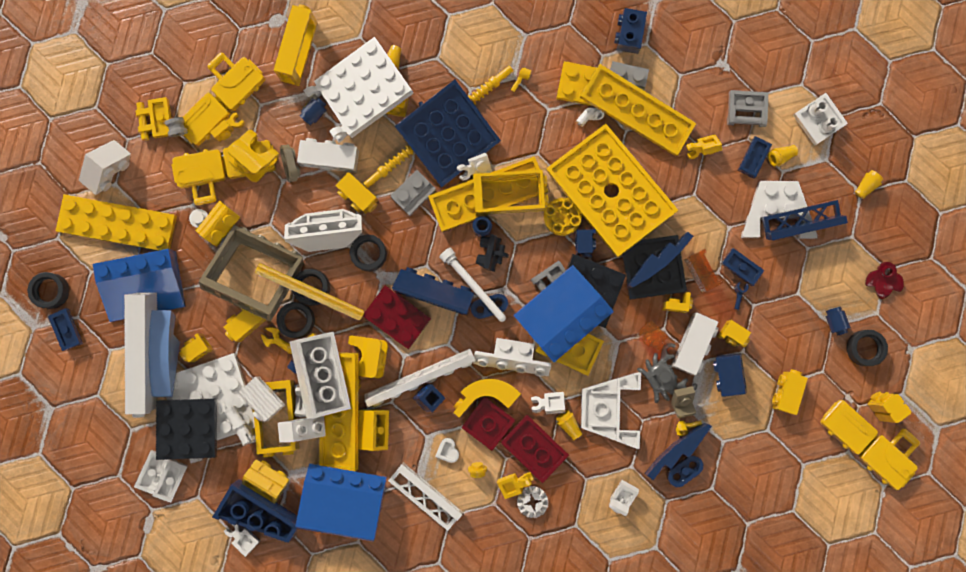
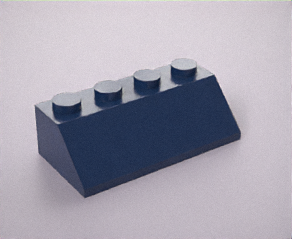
M408 267L406 270H400L392 287L394 292L465 316L468 315L474 298L471 288L462 285L460 288L453 286V282L444 279L442 282L435 280V276L426 273L424 276L417 274V270Z

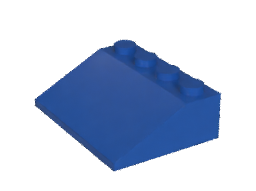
M164 249L92 264L95 282L109 322L125 319L124 295L157 293V310H173L186 307L177 255L174 250Z
M572 265L513 316L550 360L555 362L614 311Z
M309 464L295 528L374 542L386 491L387 477Z

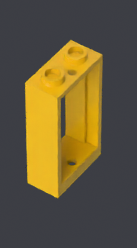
M292 5L274 66V72L281 82L300 86L318 24L310 8L305 5Z
M543 170L473 174L476 215L544 211L545 206H548V194H544V187H547V176L543 175ZM537 179L539 205L483 208L481 182Z
M294 380L265 382L272 390L286 388L288 421L297 420L294 414L296 405ZM254 416L257 454H263V457L275 456L276 452H282V455H292L294 451L300 449L299 441L290 442L289 446L264 448L262 421L257 420Z

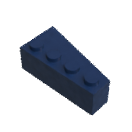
M240 479L231 484L212 516L214 519H222L230 524H237L246 527L248 530L258 531L266 536L287 543L295 537L299 530L295 528L296 514L277 502L274 504L243 485Z

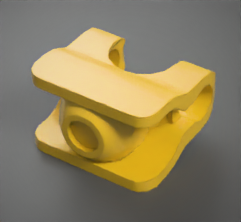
M248 130L239 139L234 141L227 150L230 155L229 162L250 181L256 183L275 165L280 153L275 149H269L262 154L255 153L252 147L256 144L258 136L253 130Z
M349 336L348 344L357 346L362 353L361 360L358 363V376L382 378L385 370L388 343L384 340Z

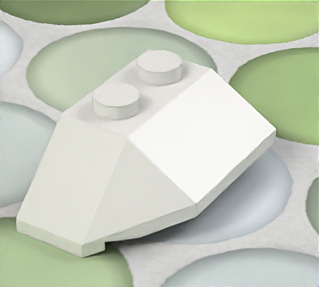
M345 209L307 213L293 222L285 224L284 240L308 252L344 248L362 233V217Z

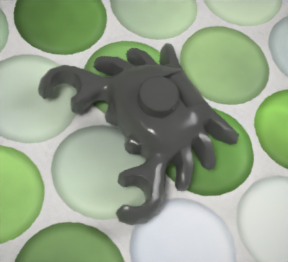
M667 343L663 346L659 361H657L658 353H654L652 366L648 359L645 360L648 372L642 368H637V371L644 375L652 386L655 403L659 402V393H661L664 399L669 401L670 397L667 392L673 396L674 389L687 388L686 383L688 379L685 378L680 383H677L678 376L674 374L672 365L666 363L667 360L675 357L667 352L669 347H676L673 343ZM696 383L693 384L694 390H696L698 386Z

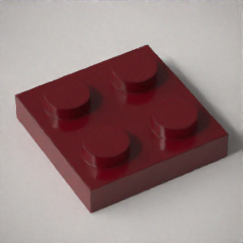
M484 396L461 428L493 451L515 422V419Z

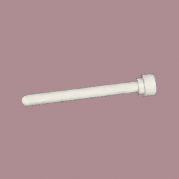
M452 248L446 249L439 258L444 263L451 265L498 320L504 322L506 316L456 260V253Z

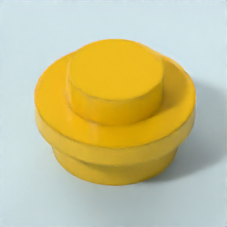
M481 462L472 463V466L468 467V472L472 478H481L486 475L487 466Z

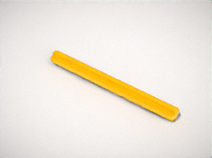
M259 263L256 267L255 273L345 315L360 320L364 315L362 309L262 263Z

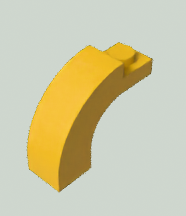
M478 380L460 392L466 398L458 400L453 406L456 409L453 413L460 417L474 400L482 396L494 397L509 408L521 393L510 384L501 380Z

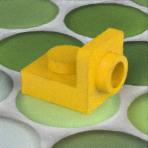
M686 292L683 294L682 303H680V299H669V301L663 303L662 310L679 313L689 312L693 305V298L690 297L691 293Z

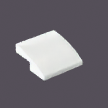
M151 450L134 488L151 493L153 497L171 503L187 469V465L174 459L156 460V451Z

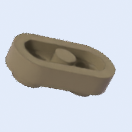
M289 144L281 145L280 155L287 181L295 182L300 177V169L298 165H295L294 161L296 157L295 150Z

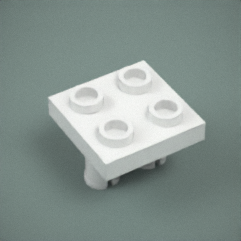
M827 93L793 115L814 146L848 124Z

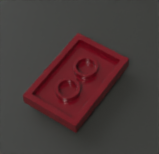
M386 285L363 315V317L408 350L431 320L430 317Z
M527 414L500 442L541 483H544L569 456Z

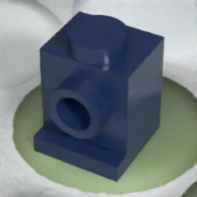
M596 229L576 230V255H581L583 258H592L593 250H596V239L592 238V236L596 234Z

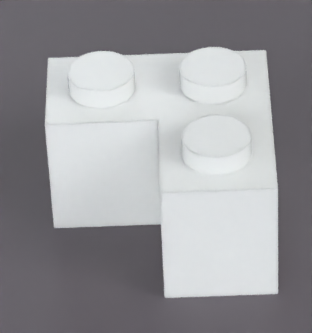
M113 140L85 154L79 181L95 195L102 191H107L112 185L113 175L128 168L131 153Z

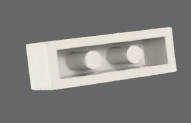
M306 138V141L300 140L297 163L302 167L356 173L359 150L352 143L338 145L334 141L326 140L325 143L317 142L316 139Z
M693 313L671 364L672 367L690 375L700 373L704 365L702 362L704 355L707 356L711 349L709 344L711 338H715L719 327H716L718 321L699 313Z

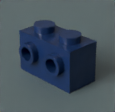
M625 8L623 14H619L617 26H620V30L616 32L614 43L617 44V51L639 53L642 46L647 16L646 11Z
M742 354L717 356L713 364L715 373L719 375V380L716 381L718 392H721L722 397L746 394L747 386Z

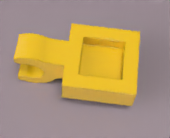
M235 112L227 121H222L210 133L221 142L231 136V132L234 131L233 128H242L245 122L241 120L239 123H235L236 118L239 117Z
M716 135L697 139V143L686 145L688 151H692L687 153L689 159H695L700 153L710 155L722 151V144Z
M531 472L522 475L520 478L515 473L498 479L497 484L504 498L507 499L522 494L523 487L532 485L531 481L534 480Z

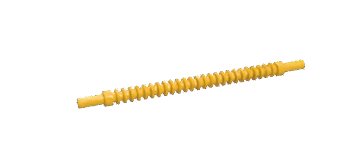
M506 67L497 76L489 78V82H485L484 86L481 85V89L477 88L476 93L472 92V96L468 95L473 104L476 105V101L479 102L480 98H484L485 94L488 95V91L492 92V88H497L500 82L513 72L512 67ZM406 145L405 150L401 149V153L397 152V156H393L392 160L389 159L388 163L385 162L384 166L377 168V172L364 181L363 184L369 188L380 178H385L389 171H393L392 168L396 169V165H401V161L405 162V158H409L410 154L413 155V150L410 146Z

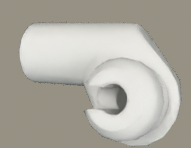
M587 108L578 117L576 123L583 127L588 120H601L604 117V112L597 108Z

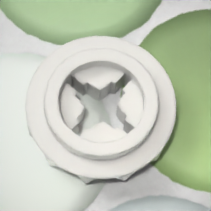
M529 486L524 488L522 494L518 495L517 505L520 512L526 517L537 518L543 515L548 508V498L541 488ZM530 494H532L535 500L539 501L535 504V510H533L531 505L525 504L530 501Z

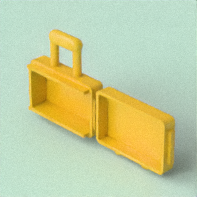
M219 53L208 64V69L219 79L211 88L216 96L214 97L209 92L206 93L183 116L185 121L183 124L188 133L184 134V137L191 144L194 143L200 146L205 140H209L210 132L230 116V112L227 109L235 111L240 105H244L245 100L254 91H258L259 86L266 80L262 75L263 72L250 59L247 60L245 57H242L234 65L224 53ZM223 60L231 67L224 76L215 69Z
M257 140L256 144L252 147V150L259 154L265 153L269 149H274L269 140ZM228 147L223 149V157L218 149L210 151L204 149L200 153H184V156L172 159L173 164L171 166L174 181L181 189L192 188L195 205L216 202L217 198L213 183L226 180L225 174L230 179L246 177L229 162ZM275 165L272 166L267 172L275 171ZM209 184L211 195L198 198L196 186Z
M844 400L835 402L823 415L820 423L828 430V434L834 435L841 441L843 448L851 450L854 454H860L859 458L867 465V469L869 471L873 470L881 477L883 484H888L893 489L900 490L915 475L918 467L908 457L920 445V441L907 429H901L890 442L884 436L877 435L878 431ZM902 437L912 444L904 454L895 447Z

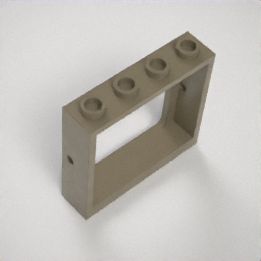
M234 225L200 278V288L271 322L288 293V288L280 285L267 306L217 281L241 244L290 266L286 275L295 278L304 265L303 257L297 251H289L279 243H272L262 235L252 234L247 228H239Z

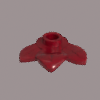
M883 262L877 267V270L867 275L865 286H875L876 294L882 300L887 298L893 290L901 292L904 287V280L897 273V268L893 263ZM889 268L890 272L886 275L885 271Z

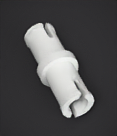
M236 406L225 410L224 413L232 424L231 429L236 431L242 445L245 446L247 443L249 444L254 441V437H252L246 426V420L242 419Z

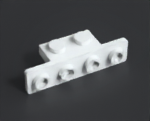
M496 338L494 354L475 351L474 353L475 361L473 364L481 367L488 366L499 370L507 369L518 373H531L537 376H549L551 363L532 360L534 344Z

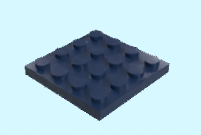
M456 79L394 126L440 187H443L462 172L457 170V166L462 164L469 165L468 159L486 153L501 141Z

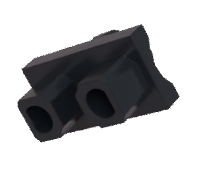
M490 234V237H481L480 247L487 249L486 255L478 254L476 264L495 272L496 264H502L503 258H509V254L504 252L505 245H501L502 239L493 234Z

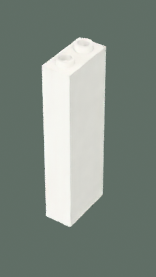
M157 293L124 295L125 414H132L134 418L144 417L145 414H149L152 410L156 409L157 397L152 396L149 375V330L151 311L157 310Z

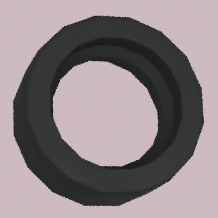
M366 234L354 240L350 247V257L356 267L363 271L371 272L383 266L387 258V250L381 239L374 235ZM372 242L378 246L380 255L376 262L364 264L359 260L357 252L363 243Z
M305 269L294 278L302 282L307 277H317L322 283V291L327 294L330 293L328 278L318 270ZM292 290L295 298L300 303L309 306L321 304Z
M39 273L28 284V297L37 307L46 309L58 308L68 299L69 285L65 278L59 274ZM45 280H54L58 285V294L53 301L45 302L39 296L40 285Z
M291 302L280 308L276 323L283 335L299 339L306 337L312 331L315 317L313 311L305 304ZM299 309L306 314L307 324L301 331L294 332L286 327L285 316L290 310Z
M861 330L855 332L849 338L847 353L849 358L860 366H875L885 360L888 354V344L881 333L875 330ZM863 337L873 338L877 344V353L872 359H863L857 352V343Z

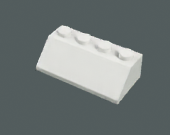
M334 332L290 341L307 419H314L351 409Z

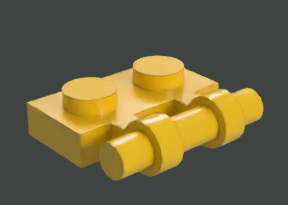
M164 97L148 100L149 108H145L143 102L136 103L137 110L135 112L136 117L139 119L138 133L141 134V140H149L148 133L152 132L155 139L168 137L169 129L165 126V121L171 119L169 99ZM150 115L151 124L147 125L146 117Z

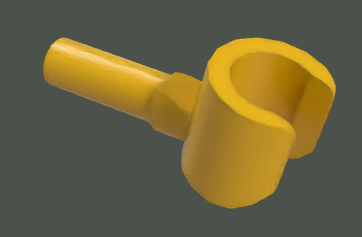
M526 68L520 70L517 81L511 88V91H516L522 79L529 80L531 70Z
M701 420L692 423L679 421L676 427L677 435H687L688 429L702 425Z

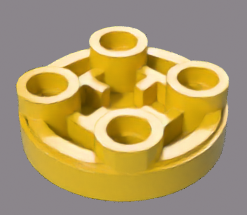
M569 198L552 200L545 208L543 215L546 228L558 236H567L575 232L582 219L581 213Z

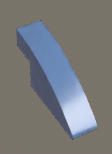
M171 310L151 311L149 375L153 397H173L180 341L173 334L176 316Z

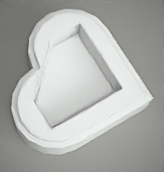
M451 438L443 439L435 457L449 463L456 462L459 458V452L455 448L454 440Z

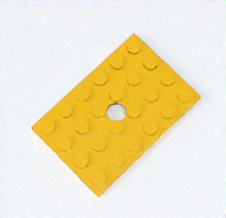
M607 124L603 125L546 168L548 174L573 202L574 206L592 228L596 229V233L617 258L678 212L676 206ZM606 185H616L619 189L618 195L613 198L606 196L604 193Z

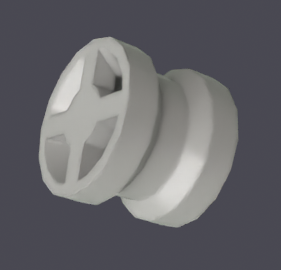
M176 117L165 121V126L169 129V137L188 133L187 128L183 124L185 122L183 117Z

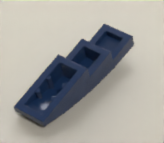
M687 231L675 246L668 243L658 257L653 254L649 255L627 287L631 289L667 266L694 236Z
M703 423L689 431L687 435L680 437L656 458L644 474L654 480L664 465L672 469L682 454L690 458L712 426Z

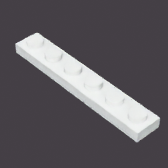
M468 349L366 393L365 402L368 407L372 405L374 407L379 406L386 399L399 397L402 392L407 390L413 391L423 383H432L437 377L450 375L460 367L466 368L475 361L472 351Z

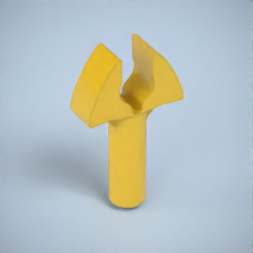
M265 328L274 337V339H268L265 335L261 334L262 340L267 347H270L271 344H276L289 354H292L290 344L279 337V329Z

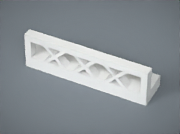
M404 462L388 480L447 531L463 514L458 507ZM401 473L408 479V484L400 485L394 479ZM416 486L423 493V497H414L411 494V487ZM426 499H432L437 503L438 509H428L426 507ZM446 511L453 517L448 524L441 519V512Z

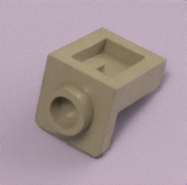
M693 386L674 390L671 404L677 418L696 414L693 405L696 392Z

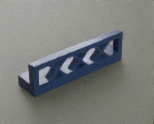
M838 200L762 217L767 240H777L848 223L847 216L840 213ZM833 205L835 216L827 217L824 215L823 212L827 206ZM810 210L817 213L813 221H808L804 218ZM794 214L799 219L795 225L791 226L786 223V220L790 215ZM776 219L781 222L777 229L770 231L768 220Z

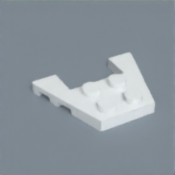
M759 181L741 238H760V219L764 216L807 207L799 181ZM808 211L804 218L808 221H812L811 215ZM794 214L788 217V219H799ZM816 231L798 235V239L817 238Z
M633 373L583 388L581 428L640 449V431L619 430L620 390H641V373Z

